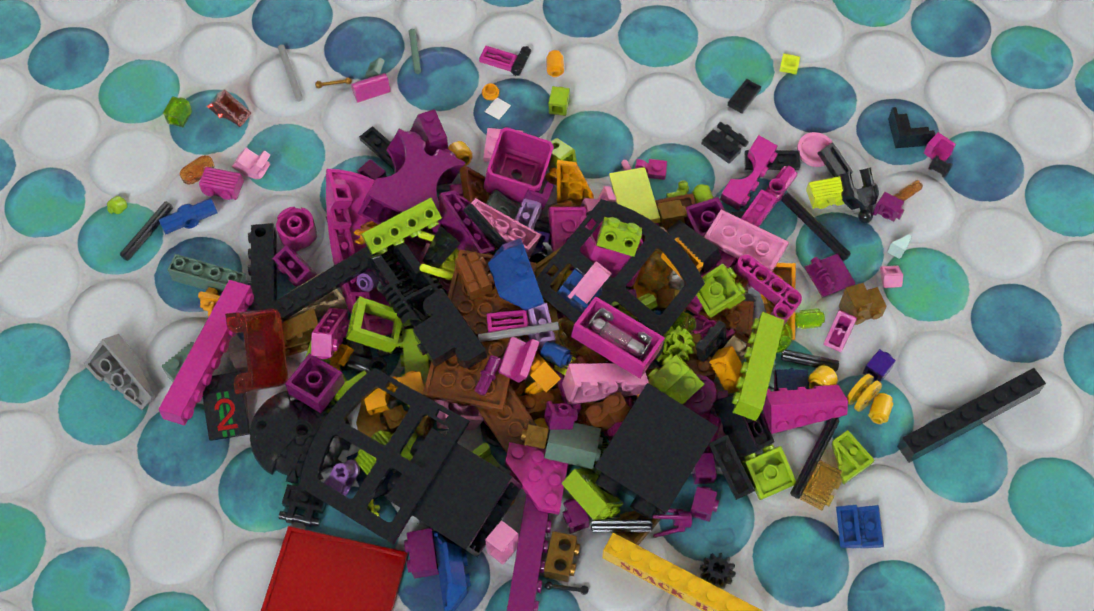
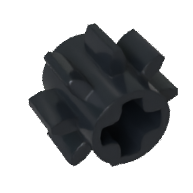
M544 216L541 220L537 219L534 230L550 233L549 217Z

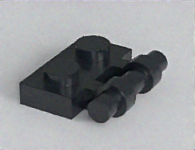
M719 122L717 128L721 131L718 133L713 129L702 139L701 144L730 164L741 153V148L738 145L741 144L746 147L749 141L741 133L738 134L733 131L732 127L728 124L725 125ZM728 135L729 137H731V138L734 139V140L731 142L730 140H728V139L725 138V137Z
M287 484L282 505L289 507L288 512L280 511L278 518L286 520V523L293 524L297 522L307 527L312 525L319 527L321 518L314 517V513L323 514L325 502L299 486ZM296 510H306V515L296 514Z

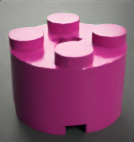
M289 207L278 215L276 228L284 246L287 245L297 252L310 246L316 240L317 231L313 216L307 209Z

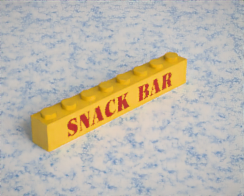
M612 533L603 550V559L702 611H763L615 533Z

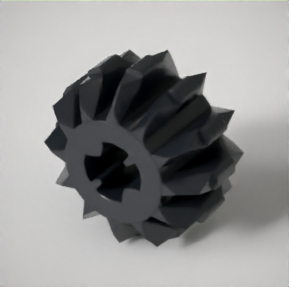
M712 553L710 554V559L706 557L703 559L704 564L700 565V570L702 571L700 577L706 579L709 583H713L715 586L719 584L724 589L726 583L731 585L732 578L736 575V572L733 571L735 564L729 563L730 557L723 559L722 553H719L718 558Z

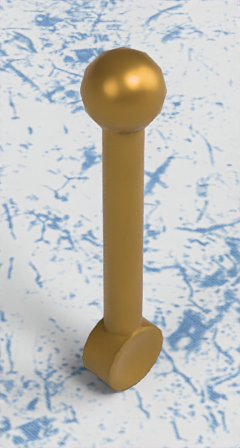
M348 77L345 80L317 81L315 86L316 88H322V86L351 84L352 80Z

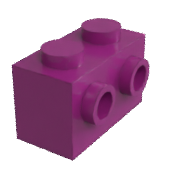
M287 245L272 258L278 264L277 268L283 274H287L290 277L289 281L296 287L317 276V273L300 255Z
M432 528L407 532V540H404L406 553L409 552L410 560H407L408 573L412 572L414 579L439 575Z

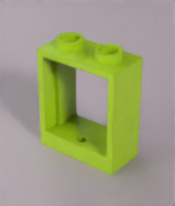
M359 296L353 305L346 339L392 353L396 347L400 346L402 336L399 335L404 325L392 307ZM364 312L393 321L391 338L362 329Z
M574 469L561 484L593 520H604L617 516L620 512L619 508L624 503L617 496L613 497L594 484L599 476L592 472L593 469Z

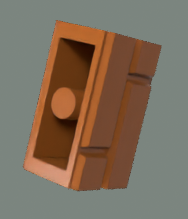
M474 251L466 256L455 259L456 269L470 300L487 295L493 291L492 284H494L491 273L487 274L485 271L487 265L483 256L479 257L478 253Z

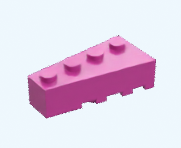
M839 385L815 386L813 389L798 387L797 390L779 388L778 391H771L768 389L763 406V417L771 434L845 416L848 412V400Z

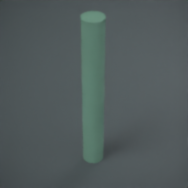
M410 29L409 38L414 73L420 74L421 66L415 29Z

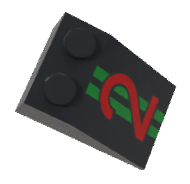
M241 371L213 375L210 384L205 387L202 396L209 440L250 435L246 382Z

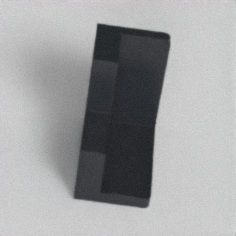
M892 107L888 121L895 149L927 146L928 142L935 136V131H929V127L911 128L907 114H898L897 108Z

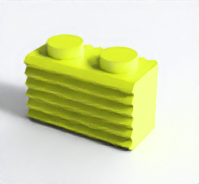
M840 176L808 182L806 192L813 209H824L833 204L837 206L845 204L841 196L843 188Z

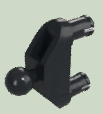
M871 167L859 170L863 182L861 189L854 188L851 172L840 174L843 202L851 210L860 208L859 220L862 223H869L873 219V214L867 206L876 204L879 196L878 185L874 183Z

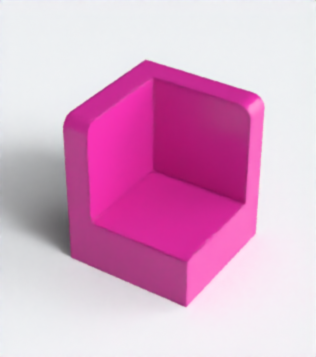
M938 132L928 142L924 154L932 160L938 155L939 159L946 161L951 156L956 144Z

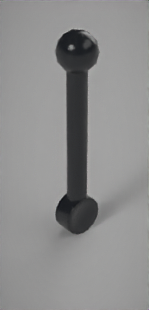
M551 582L545 583L547 590L553 588L581 592L582 595L588 594L589 591L587 586L579 588L555 585Z

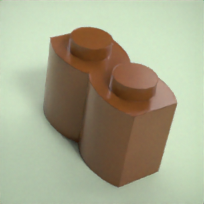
M621 392L609 395L603 402L591 405L585 413L593 427L601 428V432H605L615 423L623 422L631 408Z

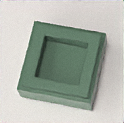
M379 57L371 62L365 77L370 78L379 75L385 60Z

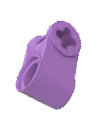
M348 460L345 463L336 464L324 483L346 496L360 472L358 463L355 460Z

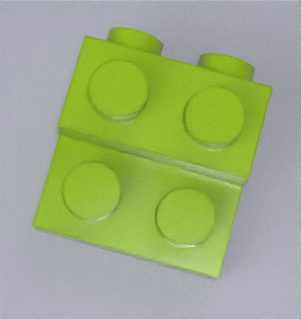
M724 264L719 265L702 277L705 284L696 294L710 318L725 308L731 309L746 299L744 296L746 290L740 282L737 284L734 280L737 275L731 267L727 268Z
M678 354L674 357L669 355L662 362L664 366L660 370L655 368L648 375L650 385L681 404H684L705 385Z
M773 444L768 445L762 449V453L756 455L754 452L744 456L745 460L741 462L759 500L792 487L796 483L781 446L774 447Z

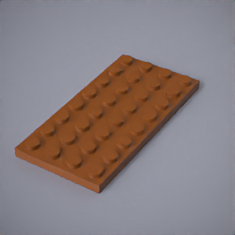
M459 250L458 258L472 253V251ZM478 253L479 257L483 256L486 262V273H491L488 262L494 255ZM530 262L535 275L536 263ZM455 265L448 297L478 340V334L488 333L487 313L524 310L500 298L495 283L492 284L493 291L491 293L470 300ZM521 316V317H511V318H501V319H491V322H492V321H502V320H506V319H511V320H512V319H522L523 316ZM511 337L481 342L486 349L487 358L470 368L461 367L458 364L456 355L438 366H434L431 362L423 395L431 399L503 412L510 378L500 374L497 370L495 374L496 379L492 380L485 395L477 394L475 387L481 377L480 372L484 370L490 355L502 360Z

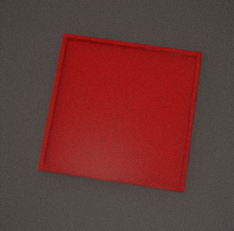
M288 526L261 611H393L409 554L401 550Z

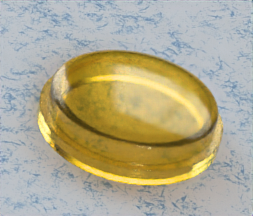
M563 317L557 321L559 323V330L553 331L556 339L555 343L569 349L570 355L573 357L580 356L578 350L584 344L571 337L574 323L567 317Z

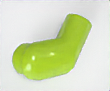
M685 180L680 181L676 192L666 193V198L686 195L689 191L688 182Z

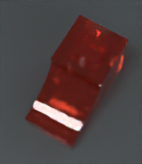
M225 89L217 93L207 106L219 118L230 120L238 127H241L252 114Z

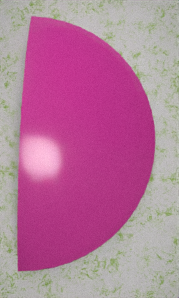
M327 169V222L335 266L367 246L366 243L362 245L355 243V240L359 239L360 236L355 235L354 231L361 229V225L371 221L359 215L358 212L375 180L351 171ZM403 238L404 243L419 261V254L424 247L407 238ZM357 277L340 286L350 314L359 296L390 306L382 293L377 290V287L369 292L362 291L358 287ZM364 312L361 328L386 336L392 334L394 322Z

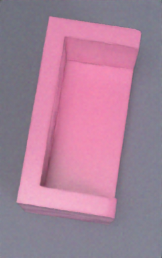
M501 520L485 539L487 553L501 564H505L517 550L518 533Z

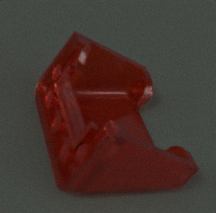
M268 308L225 314L229 330L235 333L243 332L248 372L238 374L235 377V394L284 385L288 380L282 321L278 310Z

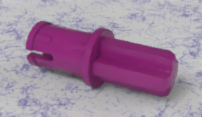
M490 355L484 370L480 372L481 377L475 387L477 394L485 395L492 380L496 379L495 374L502 362L500 358Z

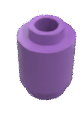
M370 269L357 277L358 287L364 292H369L378 286L379 280Z

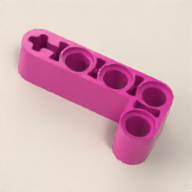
M749 255L739 257L734 267L735 274L747 280L748 285L774 303L776 306L770 315L781 318L776 314L781 313L784 317L781 319L784 320L785 324L802 301L801 294ZM756 276L762 277L763 280H759ZM772 287L777 288L779 292H775ZM788 299L793 300L795 304H791Z

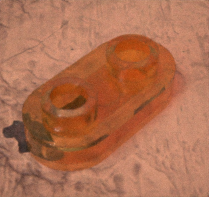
M203 155L183 167L180 171L183 183L190 185L199 181L205 170L203 167H215L212 158Z

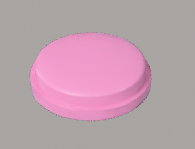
M817 132L805 134L797 145V151H800L801 160L812 167L825 166L817 153L830 145L832 140L826 135Z

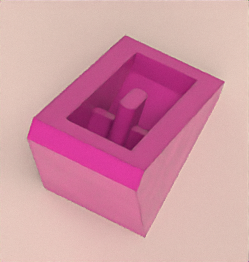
M839 310L823 345L842 352L857 317Z

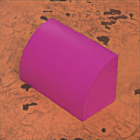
M385 73L351 84L357 103L391 92L389 80Z

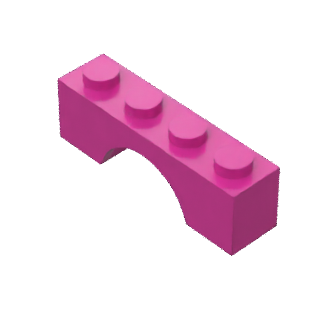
M758 135L747 155L752 162L753 172L744 179H731L722 192L720 200L738 211L742 206L745 207L751 198L748 195L751 191L755 192L760 183L758 179L760 176L764 177L769 169L767 167L768 163H773L777 157L776 149L778 146Z

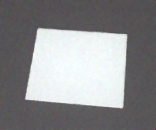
M496 98L485 112L499 120L511 105Z

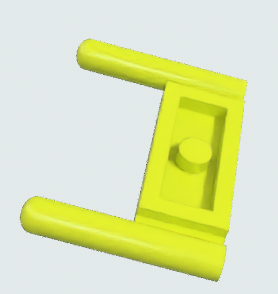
M422 231L418 237L432 242L435 235ZM458 248L453 251L439 268L421 264L419 267L420 271L452 280L455 259L458 258L459 254Z

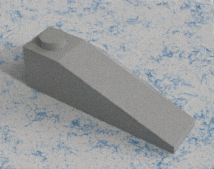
M119 334L102 339L84 365L100 382L105 381L110 385L109 388L121 392L125 399L141 410L145 409L154 398V395L131 348Z

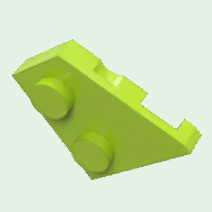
M848 430L831 443L843 484L849 482L875 461Z

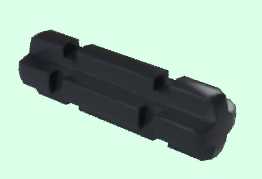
M528 46L521 48L511 69V73L514 76L521 74L531 53V49Z

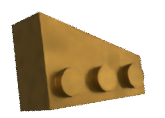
M314 308L260 333L268 362L308 350L312 340V332L318 325Z

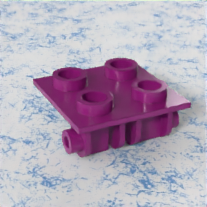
M838 254L822 260L814 257L811 259V264L804 266L822 298L846 287L856 285Z

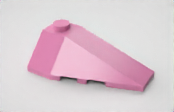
M478 199L471 203L507 243L521 238L528 258L531 256L541 234Z

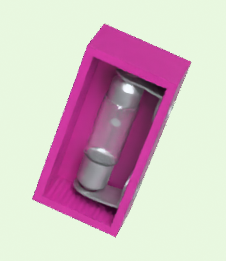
M596 296L574 324L571 335L575 340L640 379L661 350L665 339Z

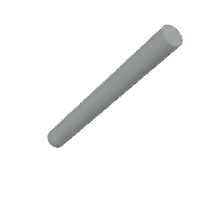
M281 44L278 46V50L296 101H302L303 97L285 46Z
M553 322L478 334L480 342L554 331L559 330V323Z

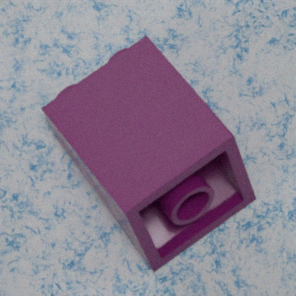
M433 109L418 114L410 131L419 134L423 141L426 142L424 149L426 154L432 156L440 148L449 150L447 136L436 110Z

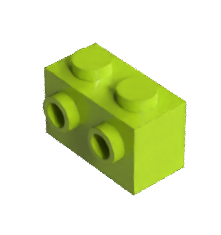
M604 217L597 236L596 246L634 257L642 237V228L634 223L620 222L619 219L614 217Z

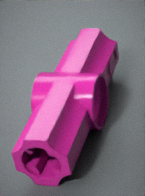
M784 166L775 179L770 181L765 191L777 197V202L780 201L786 190L796 179L798 173L791 166Z

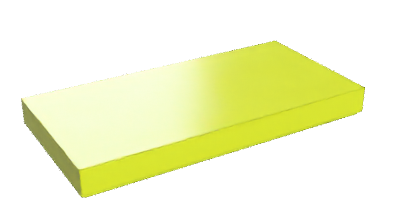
M645 167L609 173L613 193L616 196V203L638 212L654 223H660L659 212Z

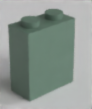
M574 422L573 429L550 430L544 458L593 469L594 462L599 461L601 454L600 449L603 442V437H600L601 428Z

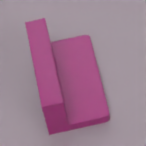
M511 337L498 372L517 382L526 379L539 342L534 339L524 342Z

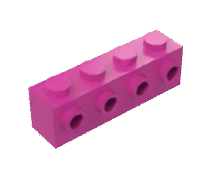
M328 309L312 332L311 356H317L319 359H328L338 350L339 344H342L343 338H346L350 323V320H348L349 310Z

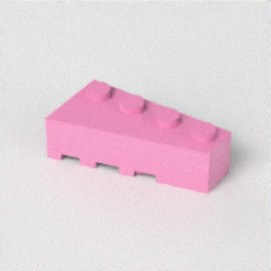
M615 363L569 364L562 385L567 403L577 404L605 400L609 395L621 392L623 397L639 395L649 382L646 372L640 379Z

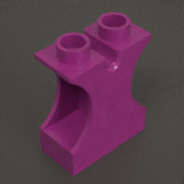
M399 128L386 150L392 158L395 174L384 178H376L358 214L377 224H381L429 198H432L440 213L436 187L443 184H452L460 172L459 168L464 166L465 162L456 158L452 151L444 148L437 149L432 156L426 154L424 150L426 142L423 141L419 134L411 131L406 132ZM438 220L439 224L429 229L426 226L421 231L435 235L440 227V220ZM411 235L405 237L423 247L430 242L419 238L418 235L413 238Z

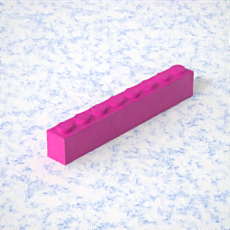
M232 280L228 281L158 409L163 419L185 426L188 419L192 418L197 402L201 401L203 391L210 384L214 370L219 367L223 353L227 352L231 338L236 335L239 323L244 320L247 308L254 301V294L250 285Z

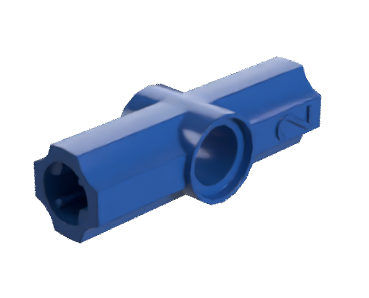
M209 198L195 205L184 204L178 208L177 212L159 219V222L166 235L183 227L187 229L194 228L199 224L200 220L218 212L212 199Z

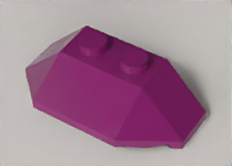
M455 190L440 193L439 207L442 217L440 222L445 230L461 243L457 247L458 250L476 251L483 254L493 252L495 250L494 244L464 212V208L471 203L460 196Z

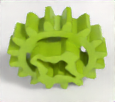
M671 326L669 331L663 336L665 338L664 355L661 353L656 359L660 365H663L662 362L669 355L674 357L678 354L682 360H690L688 354L694 353L692 347L695 346V343L692 341L693 337L687 329L682 330L678 326L675 330Z

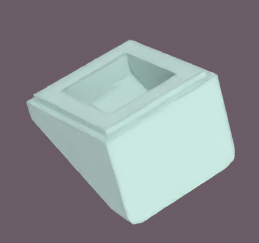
M909 234L892 242L888 253L900 259L906 251L912 235Z

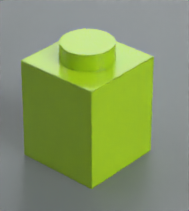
M552 86L549 99V114L566 116L570 100V88Z

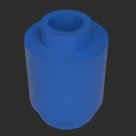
M546 342L540 353V356L544 357L545 361L560 368H563L564 365L568 366L572 359L570 350L555 342Z

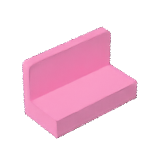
M596 261L568 297L571 299L575 294L587 304L611 273Z

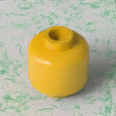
M456 141L450 144L448 148L455 154L456 158L464 161L466 166L469 165L473 158V153L466 143Z
M818 366L808 377L809 387L813 389L815 386L836 385L838 382L837 374L828 366Z

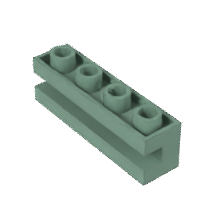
M178 254L174 255L167 269L173 281L207 290L208 287L215 288L218 294H222L229 280L248 285L245 273Z

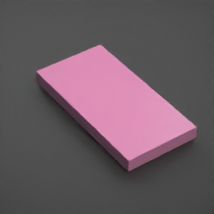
M720 210L704 236L705 239L717 246L719 250L738 259L742 255H749L772 272L789 245L788 241L724 210Z

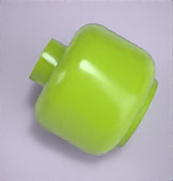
M115 196L107 202V210L111 214H121L127 208L126 200L120 196Z

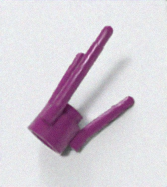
M669 508L668 512L673 513V515L654 514L652 516L654 519H672L673 525L677 527L655 533L653 537L657 538L676 532H685V528H690L692 525L691 512L684 511L683 509Z

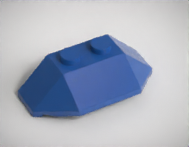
M521 238L503 244L488 262L499 297L524 310L545 304Z
M433 531L444 611H455L468 594L467 587L471 586L469 573L465 574L464 566H468L466 553L462 554L459 545L439 532Z

